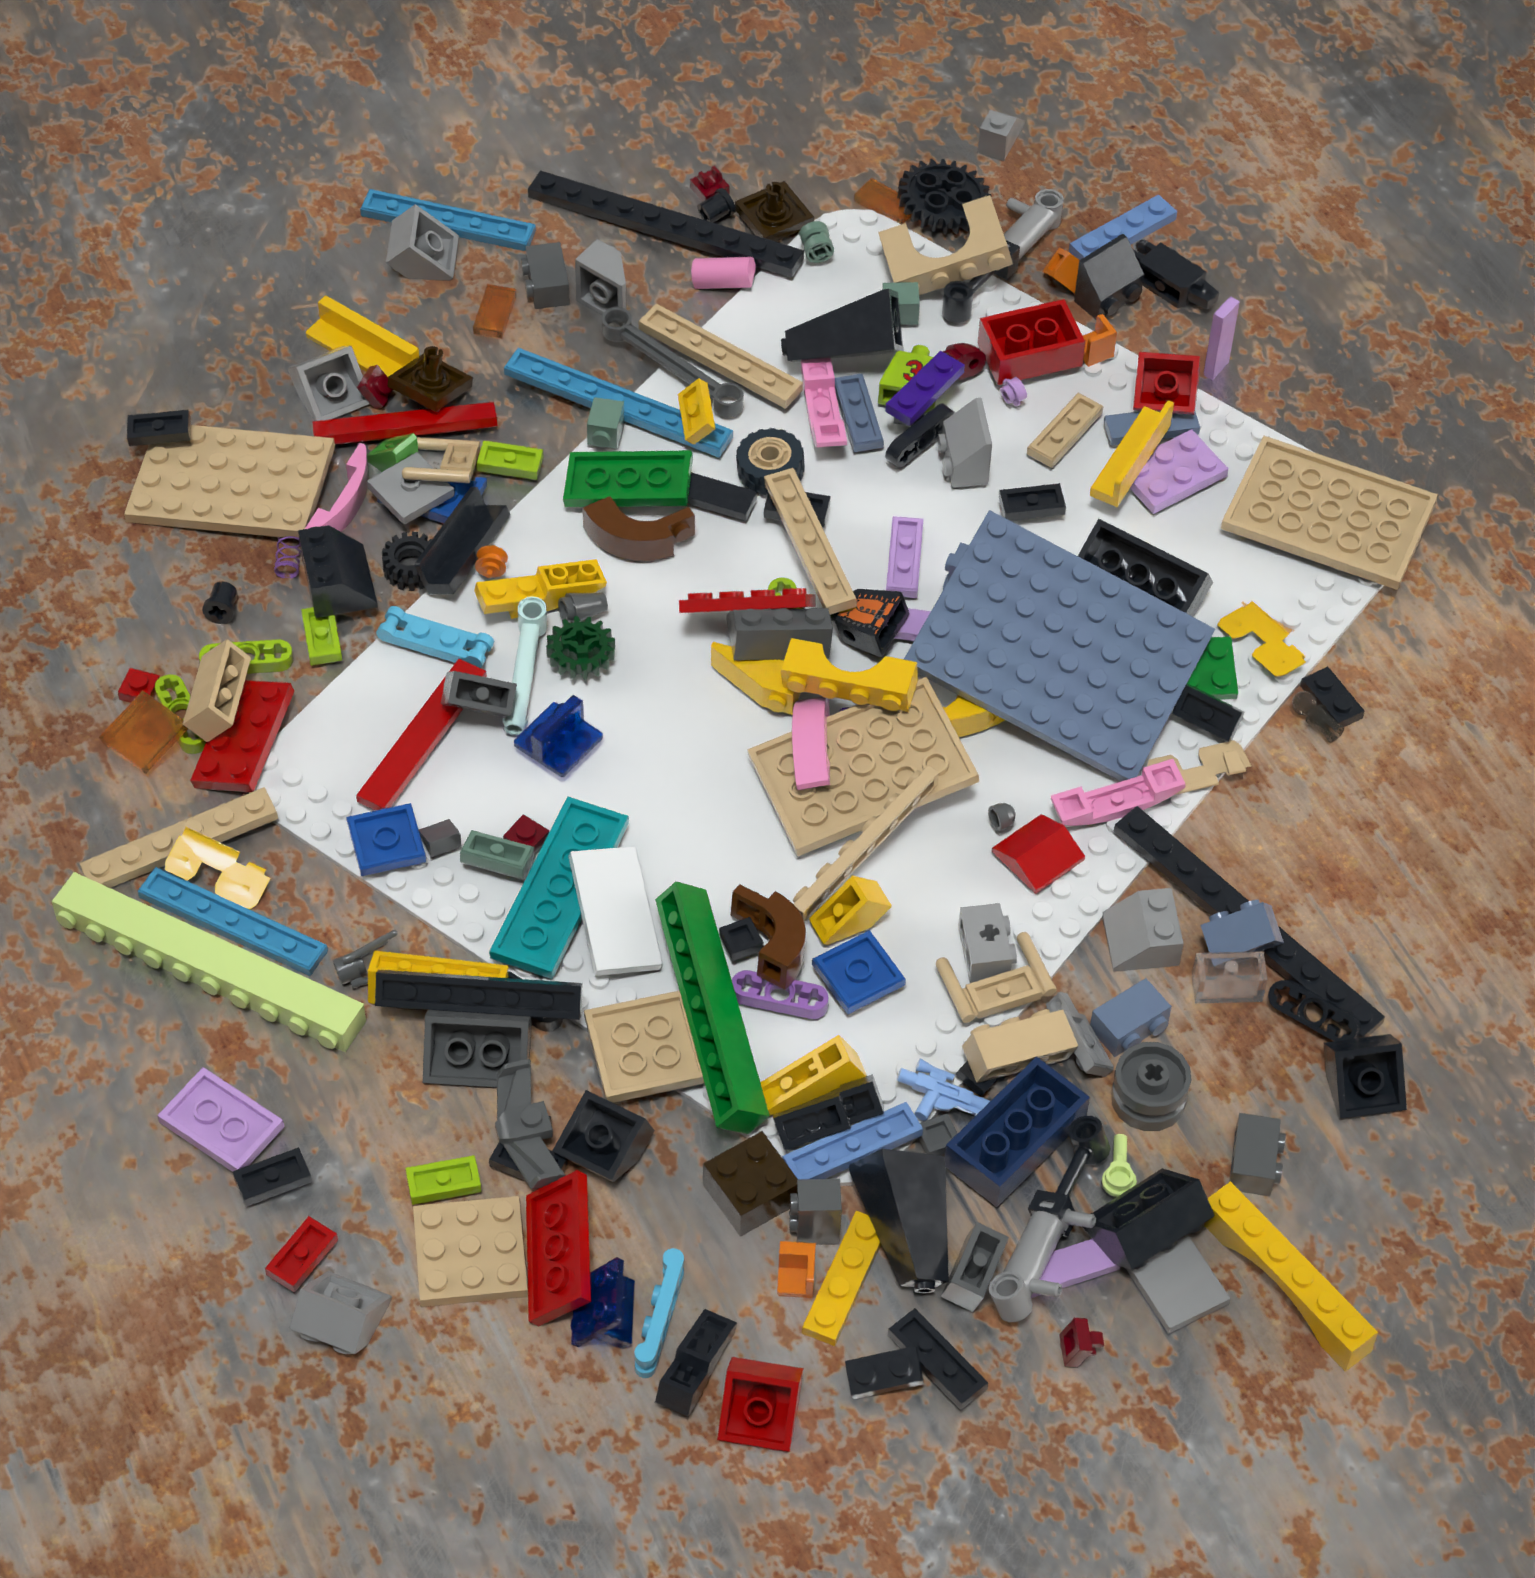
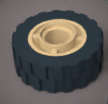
M775 428L759 429L757 432L748 434V437L745 439L743 438L740 446L737 447L738 477L742 480V484L751 490L757 491L762 495L768 494L764 476L794 468L800 481L803 478V472L805 471L803 447L800 440H797L794 434L788 433L786 430Z

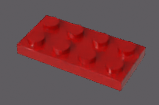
M806 588L782 589V595L775 596V590H751V597H744V591L719 592V598L713 599V593H688V600H679V613L816 607L815 594H807Z
M245 680L233 726L209 742H206L190 779L194 788L254 792L294 694L291 683Z
M578 1170L526 1195L528 1321L538 1327L591 1302L587 1175Z

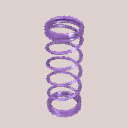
M287 536L280 539L278 537L279 541L276 545L278 550L276 552L277 561L275 562L274 572L281 578H295L299 574L298 565L300 560L296 557L301 554V551L297 548L300 546V541L299 545L289 546L284 544L282 540L286 538L299 540V538ZM279 543H282L285 547L279 549ZM284 548H295L299 553L294 556H287L281 550ZM280 552L284 556L278 559V553ZM283 558H294L297 560L298 563L296 564L292 561L280 560ZM281 565L295 567L296 572L290 574L291 577H284L285 573L280 572L277 567Z

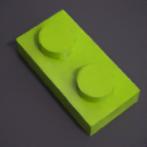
M483 440L477 460V471L537 480L544 458L543 449Z
M313 607L301 609L310 665L342 661L335 615L315 618Z
M475 1155L405 1168L412 1205L481 1192Z

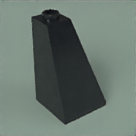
M891 289L880 290L785 330V338L781 339L783 356H787V360L790 362H800L801 360L833 359L904 351L898 292Z
M882 1148L850 1164L849 1173L899 1285L914 1287V1292L931 1293L935 1291V1287L949 1282L945 1156Z

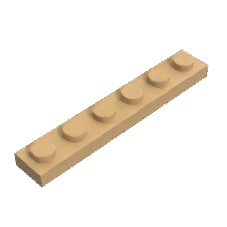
M655 304L638 321L639 329L644 333L785 409L803 391L802 381L658 304Z
M794 468L764 476L765 486L822 607L829 608L830 615L857 607L856 597Z
M928 765L922 772L919 770L914 772L906 782L907 788L900 795L895 793L887 800L883 807L885 810L877 818L872 816L861 829L862 834L855 841L850 839L842 846L838 853L840 857L832 865L826 863L816 874L817 880L809 888L804 886L793 898V902L802 915L804 922L938 785L939 773Z
M265 787L79 864L85 877L112 888L151 872L155 867L165 866V861L178 836H182L185 826L221 843L279 818Z

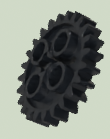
M930 159L929 165L919 161L918 167L911 165L909 171H904L903 177L899 181L897 198L900 199L899 207H905L904 215L912 214V222L922 221V228L931 225L932 232H935L937 228H942L944 234H947L948 229H952L955 234H958L960 227L966 232L969 231L962 204L988 195L991 196L988 193L989 186L983 185L984 178H976V170L968 173L966 171L967 165L959 168L956 167V161H953L951 165H947L945 159H941L940 164H936L933 159Z

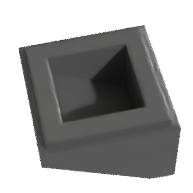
M450 819L419 829L420 837L430 857L462 846L461 834Z

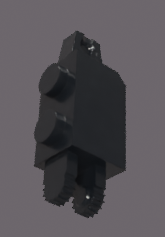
M1141 239L1136 243L1137 251L1134 249L1133 251L1144 273L1142 286L1176 308H1185L1192 302L1205 309H1209L1218 301L1219 291L1205 280L1207 272L1199 265L1192 263L1161 242L1157 246L1145 239Z

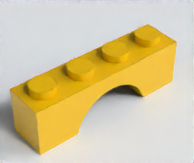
M794 638L790 640L781 667L783 688H788L798 693L809 692L819 694L828 699L840 698L850 700L859 705L881 706L890 711H909L918 682L917 662L885 656L877 665L868 670L849 672L835 667L828 661L822 644Z

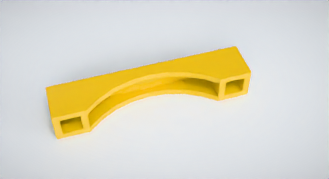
M1231 1181L1208 1197L1215 1216L1206 1221L1204 1226L1223 1246L1247 1257L1277 1283L1303 1315L1320 1346L1345 1372L1372 1352L1378 1331Z

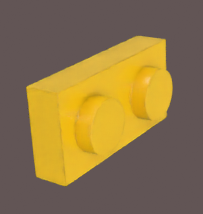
M700 378L677 394L685 440L693 445L716 429L708 383Z

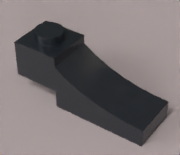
M872 1074L842 1084L839 1088L811 1101L773 1114V1120L784 1150L850 1129L851 1124L884 1114V1104Z
M704 1309L678 1346L674 1361L661 1378L655 1403L689 1416L701 1398L707 1381L720 1356L733 1337L737 1322Z

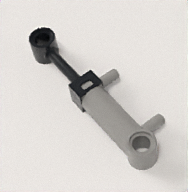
M1053 189L1040 190L1035 195V201L1032 206L1014 198L1008 199L1006 203L1007 208L1022 215L1004 233L1013 265L974 277L968 283L952 281L946 284L942 306V315L945 319L954 323L967 321L972 312L973 294L993 274L1007 280L1018 269V262L1022 256L1048 230L1056 229L1060 226L1064 197L1060 192Z
M1082 1116L1074 1120L1069 1126L1068 1133L1075 1154L1056 1192L1036 1191L1028 1207L1031 1218L1003 1273L995 1276L989 1284L991 1298L999 1316L1004 1321L1017 1322L1026 1318L1032 1311L1031 1296L1033 1293L1052 1297H1059L1061 1295L1062 1286L1060 1283L1039 1279L1061 1235L1068 1237L1074 1225L1093 1228L1096 1223L1094 1214L1075 1211L1069 1196L1085 1164L1094 1165L1100 1163L1110 1154V1144L1102 1123L1097 1117Z

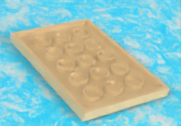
M191 425L190 441L148 445L124 513L126 522L274 537L295 536L299 538L298 530L305 529L314 515L335 449L334 438Z
M1263 435L1222 520L1221 529L1398 590L1437 502L1438 494Z
M927 677L918 680L908 712L901 710L890 711L881 706L858 704L827 717V755L830 762V785L797 789L792 731L747 749L749 758L797 856L861 831L863 825L872 816L877 818L885 810L883 807L893 794L897 793L900 795L907 788L906 782L917 770L922 772L928 765L939 773L938 785L917 807L980 782L978 772Z

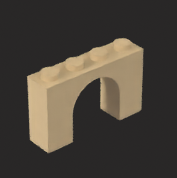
M988 195L962 204L970 235L965 245L949 256L932 258L920 254L913 246L906 223L878 232L893 282H918L919 295L945 288L946 284L952 281L969 280L1013 265L991 196Z

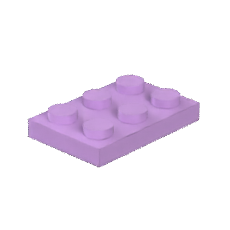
M1191 429L1157 446L1130 489L1155 514L1227 477L1229 468Z
M204 1067L157 1115L159 1123L232 1172L249 1166L284 1128V1122L281 1118Z

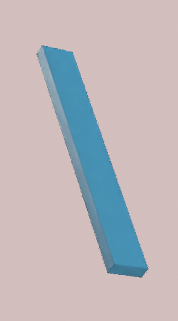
M517 348L504 366V375L589 408L592 406L594 397L624 401L625 422L719 458L733 438V430L715 423L716 429L693 445L685 440L679 409L521 348Z

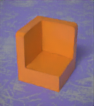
M1059 247L1042 272L1075 294L1079 259Z
M1100 314L1096 316L1095 331L1082 335L1085 340L1083 361L1088 367L1114 357L1117 332L1106 317Z
M780 1241L778 1296L813 1298L816 1243Z

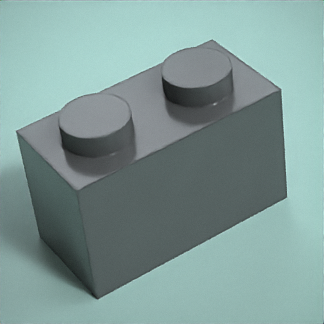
M561 243L525 246L526 258L521 259L523 276H528L529 280H525L527 298H533L534 308L541 309L570 305L569 282Z
M457 671L447 672L441 704L501 717L511 716L517 684Z
M1239 1113L1235 1128L1229 1182L1231 1181L1241 1192L1270 1196L1273 1184H1280L1283 1164L1277 1163V1154H1283L1286 1138L1285 1133H1280L1281 1119Z
M798 1179L797 1193H790V1232H796L797 1242L816 1243V1245H838L840 1242L842 1215L840 1179Z
M976 1222L963 1243L949 1276V1282L946 1283L941 1297L974 1312L985 1296L1009 1237Z

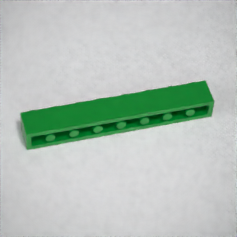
M675 881L655 901L716 1127L749 1134L768 1119L770 1115L707 890Z

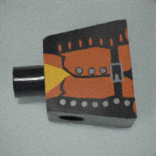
M856 589L853 593L856 597L857 607L831 614V621H835L840 637L845 643L878 657H883L910 614L904 596L899 591Z

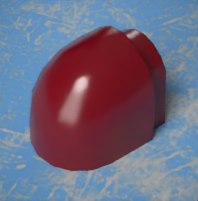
M968 343L948 345L946 350L943 351L965 365L964 373L958 378L959 380L978 374L986 363L984 352Z

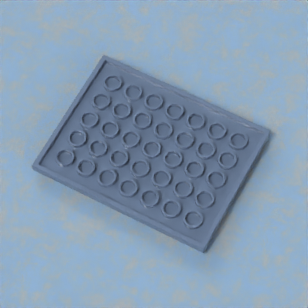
M989 510L903 660L917 662L918 674L923 677H927L940 686L1117 780L1124 781L1137 777L1215 628Z

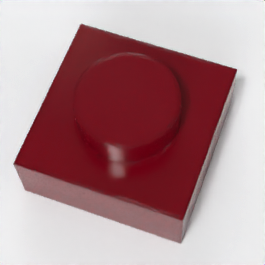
M378 365L370 366L357 386V389L374 409L384 407L393 389L387 387L388 376Z
M523 814L503 835V839L534 847L535 854L543 846L549 830Z

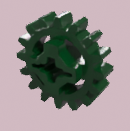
M578 616L574 617L573 623L563 619L562 628L553 626V635H547L546 655L547 658H550V666H558V674L560 675L566 671L570 672V679H574L577 674H581L582 678L586 680L590 672L595 676H599V668L608 670L609 661L615 659V638L612 637L610 628L603 629V622L601 620L596 624H592L591 617L589 616L585 619V622H581Z

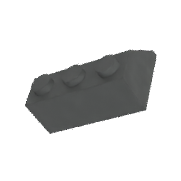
M829 608L732 610L726 615L734 660L784 659L791 638L822 644L824 654L829 659L833 633Z
M428 1010L425 1015L422 1083L497 1087V1073L503 1065L530 1058L532 1017Z

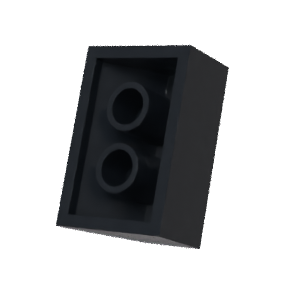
M330 525L298 530L302 561L315 618L378 608L362 543Z
M1162 1168L1091 1213L1096 1217L1094 1227L1083 1228L1113 1264L1134 1270L1145 1266L1149 1262V1258L1160 1251L1173 1248L1177 1244V1240L1186 1234L1202 1229L1204 1223L1215 1215L1200 1179Z

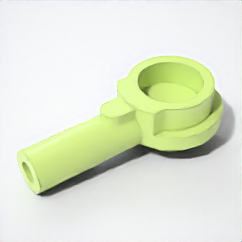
M1116 1134L1114 1136L1113 1162L1110 1163V1167L1103 1173L1101 1180L1102 1187L1106 1193L1114 1197H1118L1137 1184L1136 1175L1127 1162L1128 1138L1124 1134Z

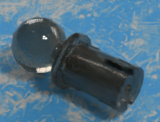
M1300 691L1294 695L1292 708L1298 715L1307 716L1306 724L1313 725L1326 737L1328 742H1334L1338 739L1330 731V728L1340 736L1342 735L1344 727L1326 711L1327 708L1324 704L1317 706L1316 697L1311 692Z

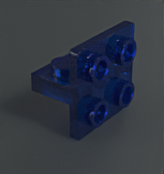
M572 695L565 703H551L514 740V747L558 776L565 777L603 739V733L584 721L583 700Z
M616 1257L590 1272L591 1302L573 1310V1318L570 1325L572 1330L571 1345L580 1347L594 1338L621 1349L632 1345L635 1280L623 1275V1259Z

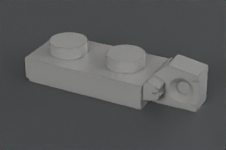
M1058 992L1057 995L1046 1003V1006L1050 1013L1064 1010L1078 1044L1077 1049L1074 1051L1077 1056L1076 1063L1085 1073L1106 1077L1114 1070V1066L1085 1015L1078 1013L1067 993Z

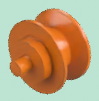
M492 545L481 547L477 551L478 560L475 562V569L479 574L487 578H496L506 572L505 563L508 560V555L502 548Z

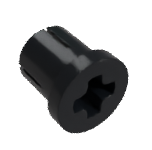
M723 188L717 189L713 196L697 205L701 218L713 223L725 215L731 216L736 212L731 196Z
M217 582L214 584L210 597L205 600L202 607L203 615L208 620L217 624H225L233 619L235 613L234 603L238 594L235 586L228 582Z

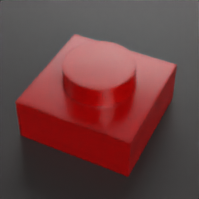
M129 668L118 690L119 700L150 707L156 695L155 683L160 678V675Z

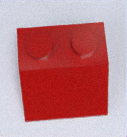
M1139 352L1133 410L1141 411L1145 406L1161 412L1169 400L1174 402L1173 413L1194 415L1198 392L1200 356Z
M732 1357L726 1372L717 1440L790 1452L804 1368Z

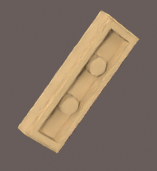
M1078 392L1027 447V455L1053 468L1103 413V406Z

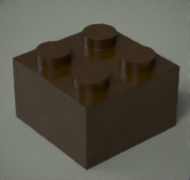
M763 1131L703 1163V1186L740 1237L789 1210L790 1193H797V1177Z

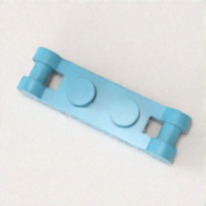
M397 606L389 607L385 614L386 621L381 623L376 631V635L382 641L454 663L458 659H462L479 668H482L486 660L485 653L491 650L495 642L489 634L482 632L474 634L407 614ZM397 626L405 628L404 631L397 630Z
M676 1248L668 1249L663 1254L662 1285H655L651 1299V1305L655 1306L652 1317H645L641 1335L645 1337V1342L638 1344L634 1351L635 1372L641 1378L652 1377L656 1372L684 1278V1255Z

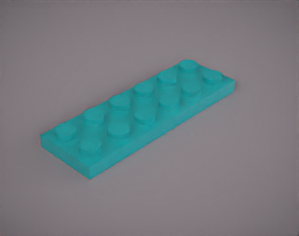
M567 796L489 950L490 959L553 979L582 920L569 861L570 852L617 848L629 824V816Z

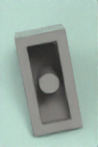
M990 110L980 127L978 153L1005 161L1025 124V120Z

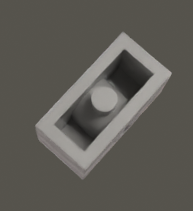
M1000 903L960 907L958 928L970 982L1011 971L1012 964L1017 963L1015 944H1009L1008 936L1011 933L1008 915L1003 916Z

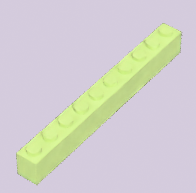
M73 872L52 900L56 920L63 927L68 929L75 928L84 932L90 939L96 942L103 941L114 946L117 951L124 955L131 954L142 959L152 968L160 967L171 972L180 981L195 983L205 992L211 995H221L239 1008L247 1007L258 1012L267 1021L282 1023L298 1035H308L318 1040L326 1048H336L346 1053L366 1023L364 1003L76 872Z

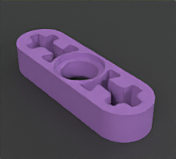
M743 970L736 973L732 978L739 1004L808 1019H818L825 1015L828 1010V993L820 985L794 980L786 989L789 997L778 1001L773 999L770 993L775 989L782 988L757 976V972ZM745 984H751L748 992L742 991ZM762 986H765L764 996H760ZM795 993L799 994L798 1003H794ZM811 997L818 999L814 1006L808 1005Z

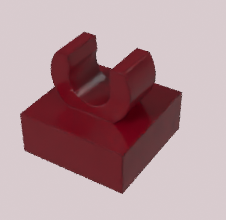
M715 165L712 166L710 171L705 173L701 171L698 173V176L690 179V188L702 202L713 196L714 192L719 188L725 189L730 194V186L722 178V173Z
M1074 1317L1059 1334L1065 1367L1078 1368L1087 1357L1097 1355L1095 1347L1103 1348L1105 1346L1103 1333L1089 1331L1088 1319Z

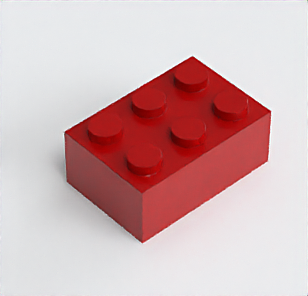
M1065 299L982 317L979 321L977 343L981 351L986 355V362L997 385H1002L1005 379L1017 377L1020 380L1080 367L1083 364L1085 340Z

